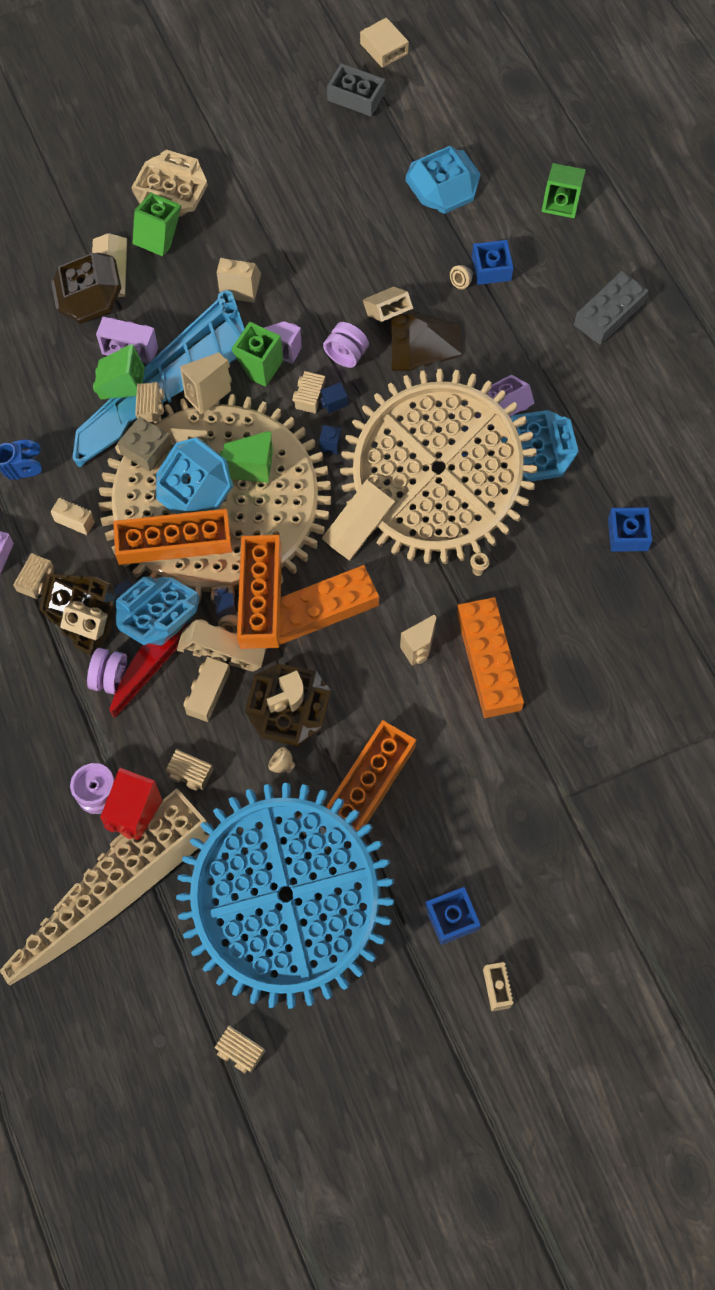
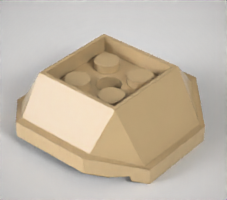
M165 150L160 153L161 155L153 157L144 163L132 186V192L139 204L151 192L180 204V217L188 212L195 211L208 186L198 159Z

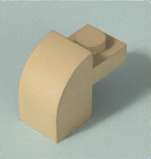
M297 671L279 678L283 693L267 699L270 712H280L288 705L293 712L302 704L304 689Z

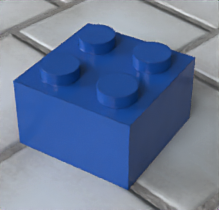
M507 240L473 244L472 261L477 285L512 280L513 264Z
M611 508L608 517L611 552L648 551L652 543L649 508Z
M465 887L426 901L425 908L440 945L479 930L481 925Z

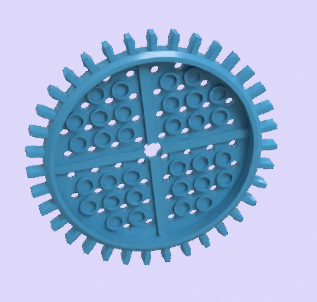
M283 783L282 798H274L272 785L266 784L264 785L265 800L257 801L253 789L246 790V797L249 805L242 808L236 797H231L229 803L234 810L232 815L227 817L220 808H216L213 811L215 816L221 821V824L216 829L207 822L201 823L202 829L210 835L207 841L204 843L200 839L191 838L190 843L201 851L197 859L193 856H183L182 861L195 867L192 876L188 874L178 875L177 880L191 883L190 893L176 895V899L180 901L190 900L192 911L182 912L178 915V918L181 920L193 918L196 928L186 931L183 936L184 938H193L199 935L202 945L196 947L191 952L192 955H201L207 950L212 957L204 965L203 971H210L217 964L224 970L218 977L216 984L219 986L223 985L232 976L238 980L233 989L232 995L234 996L240 995L245 985L252 987L253 991L250 996V1003L252 1004L257 1003L260 999L261 990L270 992L269 1008L277 1006L278 993H286L288 1009L296 1007L295 993L304 992L305 1001L310 1006L315 1004L313 988L320 986L326 1000L333 997L332 990L328 984L329 981L336 979L343 990L349 988V982L344 977L343 972L350 968L356 976H363V969L355 962L360 955L371 962L376 960L377 956L369 951L366 946L370 939L378 944H384L386 938L373 931L376 922L382 925H390L392 923V919L387 916H380L378 913L380 905L389 906L395 904V899L380 897V887H388L394 884V879L385 878L380 880L378 877L377 869L388 866L390 860L381 859L378 862H374L371 852L380 849L383 843L382 841H375L367 846L363 840V836L372 830L371 824L364 825L359 831H356L351 824L358 818L360 814L358 810L350 812L346 819L338 814L345 800L338 798L334 802L333 807L329 809L323 806L327 798V791L320 790L316 802L308 801L309 785L303 784L300 788L299 799L291 798L290 783ZM298 811L302 813V817L300 819L296 818V813ZM278 817L282 818L281 824H277L276 819ZM258 822H261L263 824V828L261 830L257 828ZM322 826H325L327 829L325 834L320 832ZM240 827H242L244 830L242 835L238 834V829ZM303 831L307 834L306 839L301 838ZM283 837L287 838V843L285 845L281 842V839ZM347 841L351 842L350 849L345 847ZM263 842H266L268 844L266 850L262 848ZM328 846L332 849V852L330 854H327L325 852V849ZM244 847L248 848L247 855H244L242 852ZM307 852H310L312 854V858L310 860L306 858ZM224 853L229 854L228 860L223 858ZM288 857L292 858V863L290 865L286 863V859ZM269 862L273 865L271 870L267 869V863ZM351 862H355L357 864L356 869L353 870L350 868ZM249 867L253 869L252 875L247 873ZM332 867H335L337 869L335 875L331 874L330 869ZM312 872H315L317 874V878L315 880L311 879ZM229 873H233V880H229ZM293 877L297 879L296 885L291 883ZM210 878L214 879V885L209 884ZM274 882L278 885L276 890L272 889ZM357 882H360L362 885L360 890L355 888ZM284 886L291 887L293 891V899L289 902H284L279 897V891ZM337 887L341 888V895L336 894L335 890ZM253 888L258 889L256 896L252 893ZM318 892L322 894L320 901L316 899ZM234 893H237L239 896L237 901L233 899ZM215 898H218V899H219V905H218V906H216V905L214 904V899H215ZM297 898L302 899V904L300 906L296 904ZM278 903H281L283 906L281 911L277 910L276 906ZM362 903H365L367 905V909L365 911L361 910L360 905ZM258 908L263 910L262 916L257 914ZM342 908L347 910L346 916L341 915L340 911ZM239 913L244 916L242 921L238 920ZM322 913L327 915L326 921L321 919ZM220 918L224 920L223 926H220L218 923ZM303 918L307 920L306 926L301 924ZM283 923L288 926L287 931L282 930L281 926ZM264 928L268 931L267 936H263L262 930ZM347 929L352 930V935L350 937L346 935ZM243 934H247V935H248V940H247V941H244V940H243V938H242ZM327 934H331V935H332V941H331V942H328V941L326 940V935H327ZM224 939H227L229 941L228 946H224ZM307 939L312 940L311 947L306 945ZM288 944H291L293 947L291 952L286 949ZM268 949L273 951L272 957L267 955ZM249 954L253 956L252 962H249L247 959ZM332 955L337 956V962H332ZM312 960L317 961L318 965L316 968L311 965ZM292 965L297 966L298 970L296 973L292 971ZM273 970H276L278 972V976L276 978L272 976Z

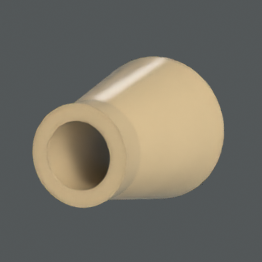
M477 553L471 557L470 562L475 575H482L489 565V558L483 553Z

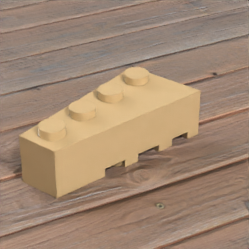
M199 619L182 629L177 651L184 652V649L193 651L194 656H212V659L221 662L229 661L231 666L254 672L261 668L266 648L240 649L237 633H230L223 627L212 626L207 621Z

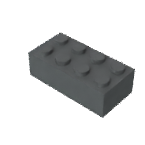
M621 271L577 312L574 326L601 346L645 304L648 290Z

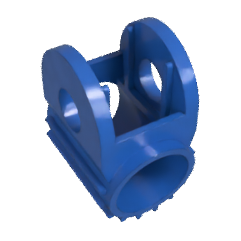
M19 440L1 444L0 471L9 480L38 475L42 470L41 463L31 459V457L39 455L41 451L40 445L32 440Z

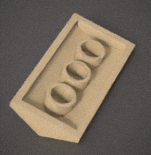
M109 233L94 238L92 253L99 252L115 258L121 283L118 297H125L127 238Z
M366 479L322 539L351 561L394 505L395 501Z

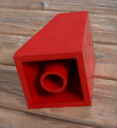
M120 768L100 816L104 828L110 832L117 831L128 839L140 840L163 802L156 782Z

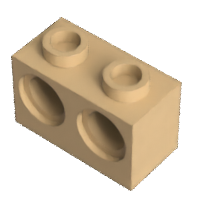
M74 601L65 606L60 628L97 640L103 635L108 614L103 613L99 608H89L84 606L82 602ZM73 613L77 614L78 619L74 617ZM91 619L95 621L96 626L92 624Z

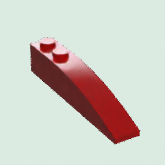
M182 629L162 646L149 643L140 648L124 673L109 710L114 718L118 716L176 651Z

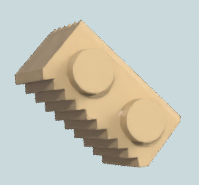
M304 371L303 377H299V389L293 394L296 409L316 413L320 402L319 398H321V390L324 389L326 384L324 375Z
M158 382L137 384L135 413L137 419L140 416L148 422L161 421V415L164 414L161 400H164L165 395Z
M58 498L51 510V515L55 522L85 535L89 533L95 523L90 510L88 511L84 507L81 508V506L74 505V503L71 504V502Z
M31 553L14 583L16 591L38 599V596L43 594L47 574H54L52 562Z
M177 749L166 768L169 779L177 783L183 781L187 783V787L196 791L197 789L203 790L214 770L211 764Z
M504 962L486 965L483 969L491 1011L509 1009L514 1003L512 1001L513 997H511V989L509 988L510 984H508L509 980L507 979L509 976L506 975L508 972Z
M231 1026L227 1027L215 1046V1049L219 1051L217 1055L226 1062L231 1059L236 1063L234 1067L244 1074L246 1071L252 1073L265 1053L263 1047Z

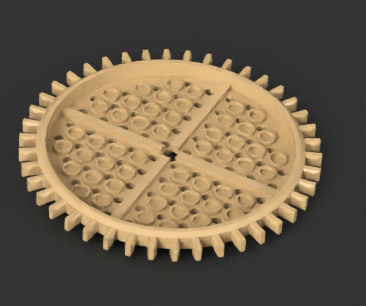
M230 394L228 405H219V400L202 414L195 407L188 408L185 399H181L180 402L182 411L176 413L173 412L169 404L165 405L167 417L153 423L169 433L171 447L151 471L138 464L132 466L135 462L123 456L121 461L109 458V466L117 469L116 474L103 472L102 477L104 481L112 482L113 488H99L101 496L112 497L111 502L99 503L100 511H113V515L100 518L103 526L112 525L113 521L163 516L165 513L172 515L174 513L156 499V473L175 445L170 432L171 428L208 431V435L213 434L212 437H209V446L219 454L220 451H223L225 443L243 439L246 435L253 436L267 431L272 433L274 451L269 483L232 479L233 488L226 497V501L219 508L227 509L232 553L140 562L132 571L136 579L145 570L151 573L149 577L153 579L160 577L173 578L198 592L199 603L202 598V592H211V600L215 604L213 590L219 586L232 587L235 602L234 590L239 589L241 536H254L256 533L260 535H280L282 544L281 568L285 566L291 573L295 574L297 569L295 564L291 562L294 556H297L304 562L308 561V554L301 550L302 546L306 544L314 549L318 546L317 541L309 537L310 532L324 535V526L315 524V518L329 519L328 511L317 509L318 504L331 505V496H318V491L330 490L331 485L330 481L317 482L316 477L328 475L327 466L315 469L313 467L314 463L323 460L322 452L311 456L307 453V451L315 447L314 439L301 444L299 440L306 435V430L302 427L294 434L289 431L294 425L293 417L287 419L282 425L278 422L281 417V410L279 408L269 417L265 415L267 410L266 402H262L258 410L255 411L250 409V397L245 399L243 407L235 406L234 394ZM117 444L115 448L117 453L120 454V450ZM300 485L301 488L297 489L295 486ZM276 501H281L282 503H281V504H276L275 502H276ZM145 513H151L149 516H145ZM276 517L280 518L279 521H275L274 519ZM294 518L299 519L297 522L293 521ZM114 530L105 533L107 541L114 539ZM236 533H242V535L236 536ZM115 545L112 547V550H113V553H114V554H115ZM236 549L240 550L239 553H235L234 551ZM178 564L183 565L181 568L176 567ZM201 565V568L196 569L195 566ZM215 566H220L219 569H214ZM238 566L239 569L233 570V567Z

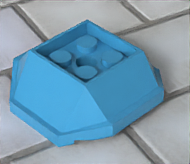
M448 146L412 162L405 181L422 205L437 209L439 212L446 214L474 201L480 172L464 150H457L452 146Z
M549 410L512 415L510 417L512 421L523 416L527 420V423L517 428L518 435L526 432H532L533 439L521 443L522 449L540 448L536 449V456L524 458V465L537 466V473H524L523 480L537 481L563 477L578 454L571 420ZM507 438L501 439L502 443H506L508 441Z
M196 437L175 443L156 473V499L174 514L218 510L233 488L227 460L200 438ZM189 476H191V481H190V483H188V477H189Z
M143 577L116 599V625L120 631L142 645L150 643L162 646L193 619L199 603L198 592L173 578L160 577L153 579L152 577Z

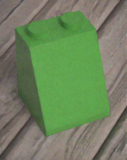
M553 163L547 181L542 212L575 218L586 169Z
M150 192L135 209L132 244L164 256L171 247L181 205Z
M251 322L248 323L231 348L250 380L265 387L283 362L281 336Z
M133 344L99 360L98 368L95 370L96 380L93 383V389L100 399L137 395V384L143 383L145 366Z
M267 431L224 444L220 455L227 460L230 479L269 483L274 451L272 433Z

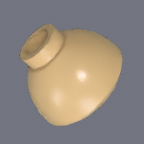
M464 265L454 266L450 271L452 284L461 290L470 285L473 276L472 270Z
M238 613L223 616L219 620L218 626L225 628L230 633H237Z
M281 747L274 753L268 766L269 770L276 773L285 771L290 773L295 763L292 761L291 752L286 747Z

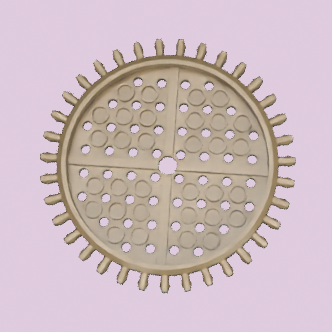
M438 369L436 382L428 383L425 371H420L421 384L412 386L411 379L406 375L404 376V384L407 389L398 393L396 387L390 383L388 387L393 395L390 399L385 401L380 394L376 393L374 395L376 402L381 405L375 412L368 406L364 405L362 407L365 414L370 416L369 420L364 424L354 419L352 423L362 432L359 438L352 435H346L345 438L350 444H356L355 452L343 451L341 454L343 458L353 460V467L340 469L342 475H353L354 477L353 483L342 485L344 492L352 490L357 492L367 479L395 501L394 505L374 529L375 531L379 528L383 531V534L377 540V544L383 546L387 539L391 537L396 541L391 550L394 555L399 553L402 545L410 547L407 553L409 561H413L417 549L425 550L424 562L426 564L431 562L432 551H441L440 558L443 564L448 562V550L456 549L457 556L461 561L465 560L463 547L471 544L476 554L481 553V548L477 541L484 537L487 538L489 544L495 546V538L490 533L498 527L502 533L508 535L510 531L502 521L507 516H510L515 521H520L521 519L517 512L511 510L515 502L523 506L529 505V500L519 496L521 488L534 490L535 484L530 481H523L524 473H537V466L524 465L525 457L537 455L536 449L523 450L521 445L522 442L533 439L532 432H526L518 435L517 428L527 423L525 416L515 421H512L509 417L518 408L517 404L513 402L503 409L499 403L504 400L506 393L502 390L494 399L489 397L487 394L492 388L490 381L484 384L481 391L473 388L477 379L475 374H471L467 385L459 383V370L454 371L452 382H443L444 374L442 369ZM467 401L468 405L462 406V402ZM441 402L442 406L436 407V404ZM415 403L416 407L410 408V405ZM480 413L481 417L475 418V415ZM451 414H454L455 418L452 420L449 419V416ZM425 415H428L429 419L426 421L423 420V417ZM400 416L404 417L401 422L397 421ZM490 425H493L495 428L494 430L489 431L488 427ZM464 426L468 427V430L466 432L462 431V428ZM441 427L442 431L437 433L436 429ZM415 428L416 433L411 434L410 430ZM386 430H391L389 435H385ZM507 438L508 441L506 443H502L501 439ZM481 439L482 441L480 444H476L475 440ZM455 440V444L450 445L449 441ZM429 441V445L424 446L423 442ZM398 442H403V446L398 447ZM373 443H378L376 448H372ZM489 451L495 452L493 456H488ZM468 452V456L462 457V453ZM442 453V457L436 458V454ZM411 454H416V458L410 459ZM386 455L391 456L389 460L384 459ZM437 461H442L446 465L444 472L440 473V475L432 471V465ZM503 463L508 464L506 469L501 468ZM477 464L482 465L481 469L476 470L475 466ZM451 465L455 466L453 471L449 470ZM425 466H429L428 471H423ZM403 467L402 472H397V469ZM373 468L378 469L376 473H372ZM493 476L495 480L493 482H489L488 478ZM464 477L469 479L467 483L462 482ZM438 478H441L442 483L437 484L436 480ZM412 479L416 480V483L414 485L410 484V481ZM390 480V485L386 486L384 482ZM507 489L508 493L503 495L501 491ZM476 490L482 491L480 495H475ZM455 491V495L449 496V492ZM402 492L403 497L398 498L397 494ZM424 492H429L428 497H423ZM490 502L495 503L493 508L488 507ZM464 503H468L469 506L468 508L463 509L462 505ZM437 504H442L440 510L436 509ZM416 505V509L410 510V506ZM479 515L482 517V519L480 521H476L475 517ZM451 516L455 517L454 522L449 521ZM425 517L429 518V521L427 523L423 522V519ZM399 518H403V522L401 524L397 523V520ZM463 529H468V534L463 535ZM412 530L416 531L415 536H410ZM437 530H442L441 535H436Z

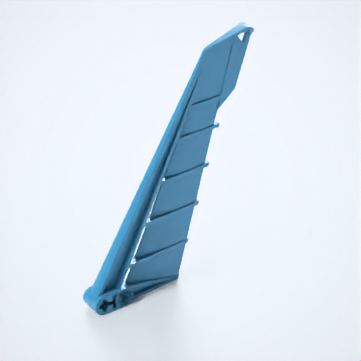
M224 290L220 292L218 299L145 366L143 384L158 382L165 395L164 400H161L162 403L167 400L170 403L173 396L184 391L180 366L218 352L224 358H227L229 363L237 359L231 348L245 328L231 291ZM224 320L226 321V322H224L221 326H219L217 329L214 330V328H216V327H217L219 324H221ZM136 396L109 399L76 430L73 460L78 467H81L86 461L121 439L129 423L137 418L135 415ZM79 454L85 455L83 458L79 459Z

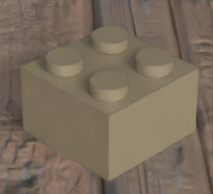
M140 416L117 443L121 455L148 471L154 468L172 445L169 433Z

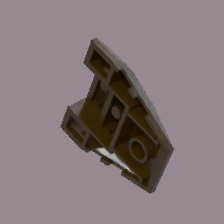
M411 310L391 318L392 371H411L418 366H429L432 362H443L462 356L461 324Z
M47 574L39 609L53 624H57L59 627L61 626L65 606L74 601L82 602L84 606L89 608H99L103 613L108 614L103 635L97 640L61 628V633L64 636H68L77 649L91 656L110 636L117 609V596L111 584L98 577ZM73 613L74 617L78 619L77 614ZM91 619L92 624L96 626L95 621Z

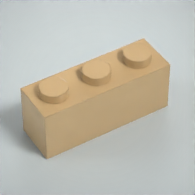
M207 657L205 663L202 662L200 665V675L198 679L193 681L191 695L186 697L184 707L187 715L209 722L230 674L229 664Z

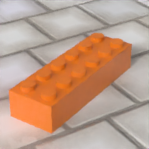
M227 509L113 521L115 555L119 565L232 553Z
M280 535L241 536L237 640L240 649L279 648L282 566Z
M362 565L281 597L279 645L379 606V595L365 566Z
M495 597L459 604L457 607V618L483 717L488 718L522 711L524 701Z
M382 720L326 807L331 809L334 802L341 798L345 801L338 814L346 819L350 812L358 810L360 814L351 825L356 831L367 825L414 751L416 739Z

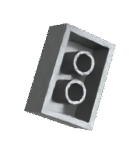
M342 63L327 85V101L371 117L385 94V79Z

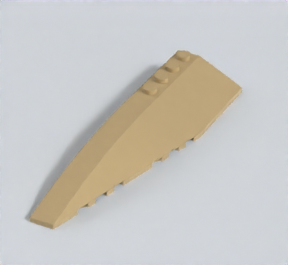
M175 789L163 799L140 840L128 839L120 834L110 843L111 848L106 854L102 853L97 858L99 862L92 870L88 869L83 874V880L80 883H76L53 909L55 912L49 919L45 918L40 924L42 927L35 935L31 934L26 940L24 948L22 950L18 949L0 969L1 974L9 985L19 981L66 952L138 899L182 862L183 856H190L198 849L190 843L191 838L200 839L204 843L207 841L210 835L200 826L202 822L207 821L178 789Z

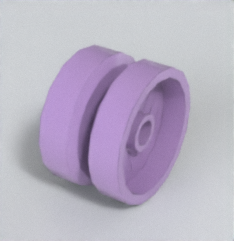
M339 322L332 330V334L323 343L325 352L332 360L349 368L357 364L361 355L369 347V341L365 334L356 326L346 322Z
M97 648L89 665L87 676L88 688L95 691H101L104 688L106 693L115 695L127 670V655L121 652H114L111 655L109 650Z
M100 763L84 765L71 778V793L84 811L90 814H101L115 778L112 772Z

